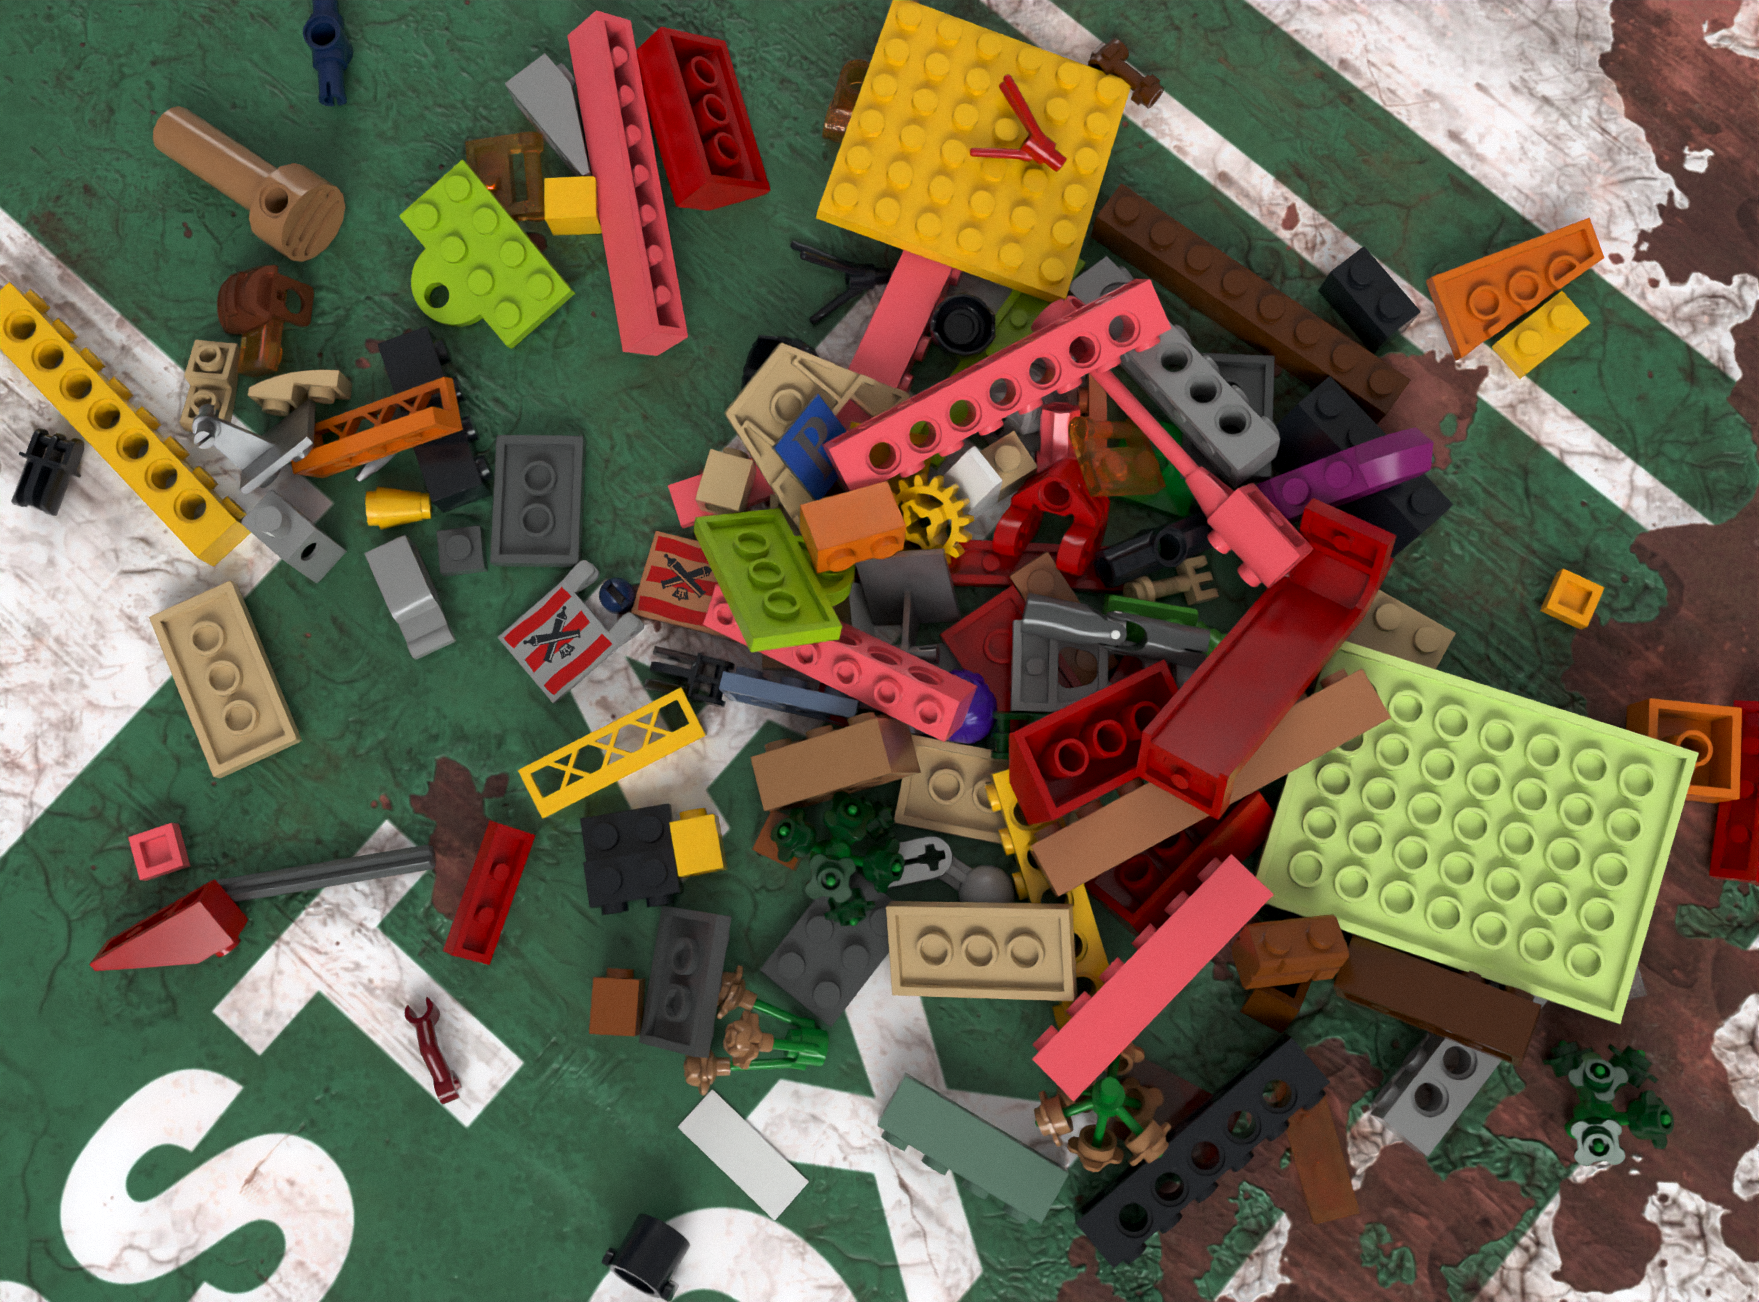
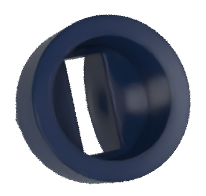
M611 578L601 586L599 600L608 612L624 614L634 605L636 593L627 580ZM614 586L626 600L619 604L608 592L610 587Z

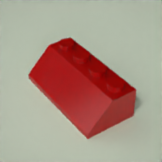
M660 27L636 52L646 106L676 207L710 211L766 195L771 189L726 42L711 37Z
M1165 659L1009 734V783L1028 825L1053 821L1139 777L1136 775V768L1143 730L1178 691Z
M1255 791L1230 804L1219 820L1212 816L1204 818L1085 882V889L1136 938L1150 923L1158 930L1170 918L1164 909L1183 890L1191 896L1203 884L1196 876L1215 857L1223 863L1232 854L1242 864L1267 837L1274 812L1259 791Z

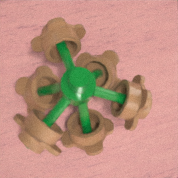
M1132 1042L1104 1070L1107 1072L1106 1078L1099 1081L1095 1079L1075 1101L1057 1085V1094L1053 1097L1048 1098L1044 1090L1039 1092L1041 1105L1034 1109L1035 1125L1039 1127L1043 1136L1051 1134L1057 1147L1063 1145L1061 1135L1074 1130L1071 1116L1081 1112L1089 1113L1092 1110L1098 1115L1096 1124L1083 1127L1079 1137H1071L1067 1143L1068 1150L1071 1153L1077 1154L1083 1167L1091 1172H1099L1107 1164H1119L1123 1160V1151L1116 1147L1117 1139L1115 1134L1106 1128L1109 1117H1114L1115 1120L1124 1122L1132 1131L1124 1142L1126 1147L1133 1153V1156L1128 1161L1131 1166L1137 1165L1143 1158L1147 1163L1161 1158L1169 1146L1165 1136L1171 1128L1168 1122L1159 1126L1153 1119L1157 1107L1161 1106L1164 1102V1096L1160 1089L1155 1087L1148 1089L1142 1086L1138 1079L1133 1077L1127 1078L1122 1085L1116 1079L1117 1075L1130 1072L1134 1062L1140 1063L1144 1060V1050L1141 1047L1135 1046Z

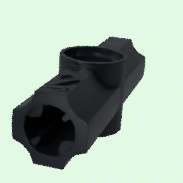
M1201 509L1156 528L1141 529L1135 536L1095 552L1093 566L1096 576L1104 583L1106 588H1115L1161 568L1176 567L1186 558L1213 547L1207 538V535L1213 528L1207 523V517ZM1158 541H1159L1160 544H1161L1160 554L1158 553V548H1157V546H1158Z

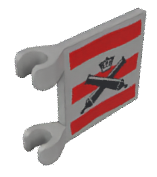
M582 560L575 565L564 580L498 636V639L554 704L619 647L644 629V624L639 617L629 612L624 614L608 631L577 593L590 586L600 576L597 568L586 560Z

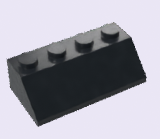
M1329 376L1276 425L1281 439L1276 458L1271 461V465L1282 475L1386 434ZM1423 474L1336 508L1397 535L1390 556L1394 558L1454 504Z

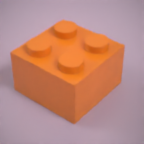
M1652 698L1627 705L1626 730L1699 753L1685 800L1719 803L1740 799L1742 708Z

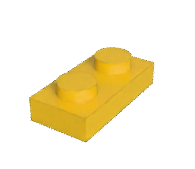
M1561 291L1492 346V349L1515 375L1521 379L1591 322L1566 294Z

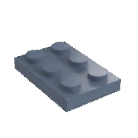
M737 667L736 673L723 671L719 686L720 691L731 701L822 721L838 723L826 718L836 715L848 719L863 712L858 700L830 686H826L824 693L812 691L811 688L807 687L808 682L781 676L780 683L768 681L767 678L763 677V672L745 667Z

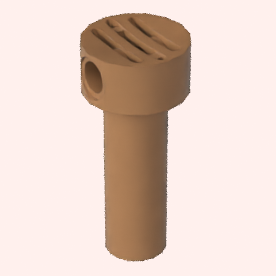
M181 106L170 108L157 120L153 130L155 147L250 211L249 221L252 232L290 260L303 262L312 259L324 251L336 237L343 222L345 212L343 194L335 185L306 166L291 163L276 168L204 119Z

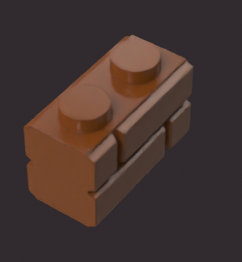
M1334 914L1246 924L1239 934L1240 937H1237L1231 946L1232 956L1245 990L1308 982L1309 979L1313 981L1333 979L1340 970L1339 967L1343 966L1349 958L1347 944L1337 917Z

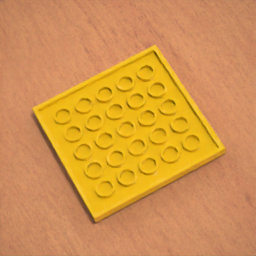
M892 0L818 207L816 219L1050 303L1059 299L1066 300L1131 87L1122 78L1106 75L1098 69L911 0ZM1009 74L1012 76L1042 132L1056 143L1055 149L1067 158L1058 172L1053 171L1045 163L1039 165L1033 159L1027 162L1018 159L972 157L970 155L971 148L1019 149L1029 134L999 89V84L1004 82L1003 78L1005 75Z

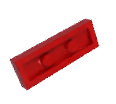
M491 820L489 821L443 952L490 965L536 835Z

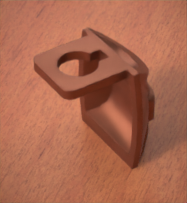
M262 265L233 273L224 281L218 292L217 313L219 322L226 334H244L254 331L271 322L272 317L299 327L309 326L314 298L313 288L279 274V266ZM287 289L295 291L301 300L300 311L297 314L290 312L285 307L284 302L277 299V292L283 293Z

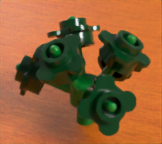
M839 791L832 797L833 806L831 810L826 811L823 815L824 824L833 834L831 839H825L819 843L816 842V829L811 823L805 821L806 811L801 808L793 809L788 818H784L776 824L771 831L770 838L777 844L779 850L777 857L783 862H789L793 857L802 858L811 851L809 860L811 878L805 885L806 894L812 899H818L821 896L830 897L827 900L830 911L824 914L825 920L834 919L835 922H839L840 926L844 927L857 925L858 922L866 919L865 911H869L876 906L874 901H866L862 888L851 889L849 887L850 875L856 870L855 865L863 867L865 878L869 882H874V888L878 893H885L893 881L901 879L904 871V858L898 853L900 844L889 828L895 822L890 815L891 809L887 806L884 807L879 800L871 805L864 796L859 798L860 802L855 798H851L847 792ZM866 833L875 842H878L885 835L890 838L887 840L886 846H871L865 857L852 855L850 846L856 841L864 839Z
M1561 1040L1558 1046L1550 1048L1552 1057L1542 1060L1543 1065H1551L1556 1078L1568 1075V1082L1576 1089L1580 1102L1573 1109L1574 1117L1564 1125L1566 1133L1577 1141L1574 1158L1579 1164L1590 1166L1593 1162L1607 1161L1612 1165H1618L1623 1162L1625 1151L1620 1147L1618 1138L1622 1133L1621 1125H1628L1630 1132L1637 1139L1652 1140L1653 1146L1656 1149L1666 1148V1135L1673 1131L1674 1118L1669 1106L1664 1105L1662 1098L1656 1097L1654 1091L1645 1090L1639 1094L1638 1098L1630 1099L1626 1112L1615 1111L1611 1104L1614 1101L1615 1093L1621 1086H1625L1627 1082L1639 1089L1647 1078L1654 1083H1657L1659 1080L1648 1071L1653 1063L1645 1057L1646 1054L1643 1050H1635L1630 1045L1624 1050H1620L1610 1043L1608 1048L1614 1054L1607 1062L1602 1060L1599 1054L1594 1053L1592 1047L1580 1048L1577 1041L1567 1043L1565 1040Z

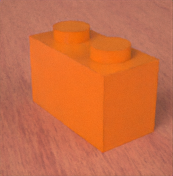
M888 481L800 505L799 529L817 574L829 570L833 572L843 571L850 568L854 563L872 558L885 559L891 557L897 551L903 550L906 524Z

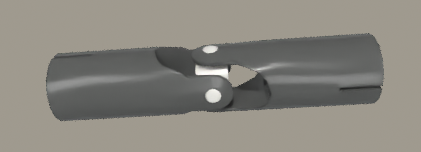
M1028 593L1020 627L1021 633L1079 645L1100 643V646L1109 651L1157 661L1165 659L1167 663L1196 669L1206 659L1207 654L1203 652L1208 651L1210 640L1209 629L1119 611L1107 612L1104 615L1087 604ZM1127 621L1137 623L1144 628V635L1137 644L1122 645L1127 637Z

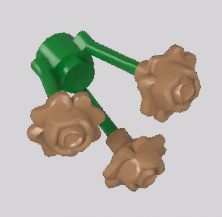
M738 965L733 973L722 972V988L718 997L716 1018L722 1019L728 1011L734 1010L737 1006L746 1009L739 1020L729 1023L725 1029L726 1035L723 1040V1047L733 1057V1061H730V1057H716L711 1049L709 1058L685 1055L686 1060L683 1067L686 1083L698 1087L699 1093L706 1095L716 1077L729 1076L730 1071L783 1068L805 1071L807 1065L821 1067L824 1064L828 1051L829 1036L827 1030L814 1028V1019L798 1017L757 999L758 994L746 989L745 981L742 979L743 966ZM752 1008L795 1026L796 1030L789 1029L785 1040L776 1039L771 1033L761 1031L758 1014L751 1013L750 1011ZM772 1049L784 1050V1056L790 1057L755 1059L759 1051L770 1052Z

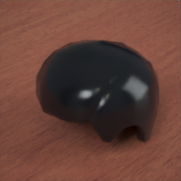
M965 292L947 296L934 309L931 317L930 334L933 343L945 356L959 361L975 359L989 349L996 337L995 314L977 296Z

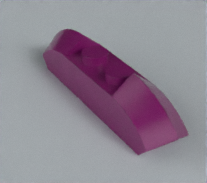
M1414 427L1361 443L1261 482L1256 486L1283 516L1293 524L1302 520L1304 508L1312 498L1336 508L1423 475L1431 470L1434 442Z

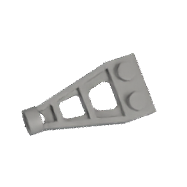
M1013 620L1010 711L1053 713L1111 685L1112 683L1108 681V657L1112 654L1136 657L1142 662V669L1158 661L1109 651L1100 646V643L1079 645L1021 633L1022 620ZM1127 640L1122 643L1124 646L1137 644ZM1072 647L1091 653L1097 661V676L1095 680L1088 685L1075 688L1062 687L1058 682V654L1061 649ZM1172 664L1171 674L1178 690L1195 672V668Z

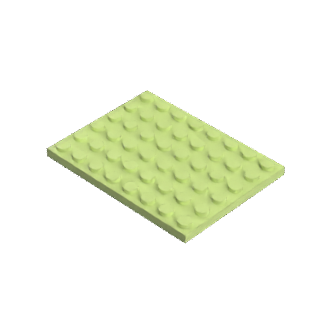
M1345 641L1317 675L1311 695L1323 690L1320 681L1344 668L1349 676L1363 669L1391 718L1286 774L1254 875L1274 894L1265 904L1304 918L1334 914L1342 931L1457 970L1473 971L1495 983L1516 987L1545 1000L1621 1024L1699 753Z

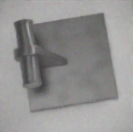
M310 398L262 436L218 418L219 411L218 409L214 410L215 406L211 404L201 406L199 414L193 419L194 443H199L198 447L202 449H209L214 445L242 470L239 490L245 495H248L258 486L265 488L278 477L282 467L291 460L294 462L302 460L314 446L316 404Z
M944 548L897 551L894 555L885 559L872 558L856 563L874 626L902 624L901 645L897 648L930 664H939V645L916 646L920 623L960 621L961 618Z

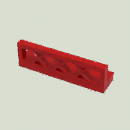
M1734 700L1733 707L1742 708L1740 799L1719 802L1709 876L1722 880L1747 882L1759 887V701Z

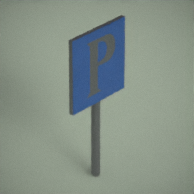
M819 394L813 396L772 447L814 501L822 499L835 481L846 492L822 444L845 433L847 430Z

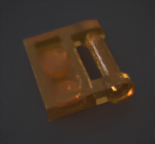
M522 132L465 141L467 163L516 222L524 220L531 222L546 221L540 155L544 151V141L541 133ZM523 153L527 201L516 202L512 154Z
M1076 416L1070 421L1068 426L1069 438L1090 497L1154 495L1166 487L1149 438L1130 418L1126 421H1094L1091 417ZM1094 439H1126L1128 447L1097 448Z

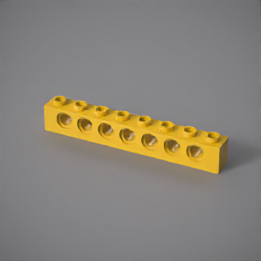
M11 282L6 284L0 290V349L198 559L213 567L216 566L251 533L241 524L242 519L247 513L231 497L226 496L222 499L213 490L219 484L201 466H197L195 469L191 467L185 460L190 453L175 438L169 436L165 439L157 431L162 424L145 407L141 406L137 410L129 401L134 396L133 393L115 376L109 380L101 372L106 365L90 349L85 347L81 351L73 341L78 338L77 334L60 318L53 321L46 314L51 307L35 291L29 289L24 293ZM36 328L34 334L27 338L30 331ZM64 356L62 363L55 368L56 362ZM92 385L90 393L82 398L84 390ZM120 414L119 422L110 428L112 419ZM149 444L146 454L138 458L140 448ZM177 473L175 484L166 489L167 479ZM206 503L204 514L194 519L196 508L200 504Z

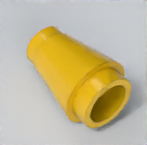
M377 486L376 491H366L365 505L368 526H379L380 530L422 521L423 519H432V504L429 493Z

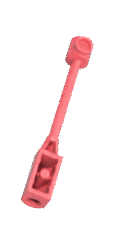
M1068 296L1066 300L1059 299L1038 315L1031 326V330L1035 332L1086 304L1074 296ZM1077 337L1071 342L1069 353L1076 360L1082 357L1085 345L1083 340ZM1095 369L1089 372L1097 383L1185 477L1187 486L1207 517V523L1213 528L1207 535L1208 541L1222 554H1227L1231 549L1243 561L1237 568V571L1247 584L1257 587L1263 583L1267 588H1270L1314 549L1254 483L1242 486L1234 491L1202 466L1199 467L1111 370L1097 373Z

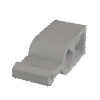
M403 535L364 553L389 611L399 624L409 652L415 660L456 642L455 635L441 608L440 597L415 542L406 535Z

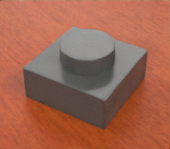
M480 525L436 531L440 574L448 577L488 571L484 529Z

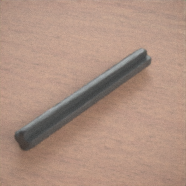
M421 845L216 881L234 902H241L431 870L436 866V854L433 846Z

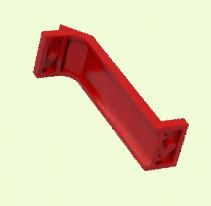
M1312 498L1304 508L1299 533L1314 549L1282 579L1266 589L1143 730L1136 775L1219 820L1228 809L1235 777L1365 617L1395 560L1390 556L1397 535Z

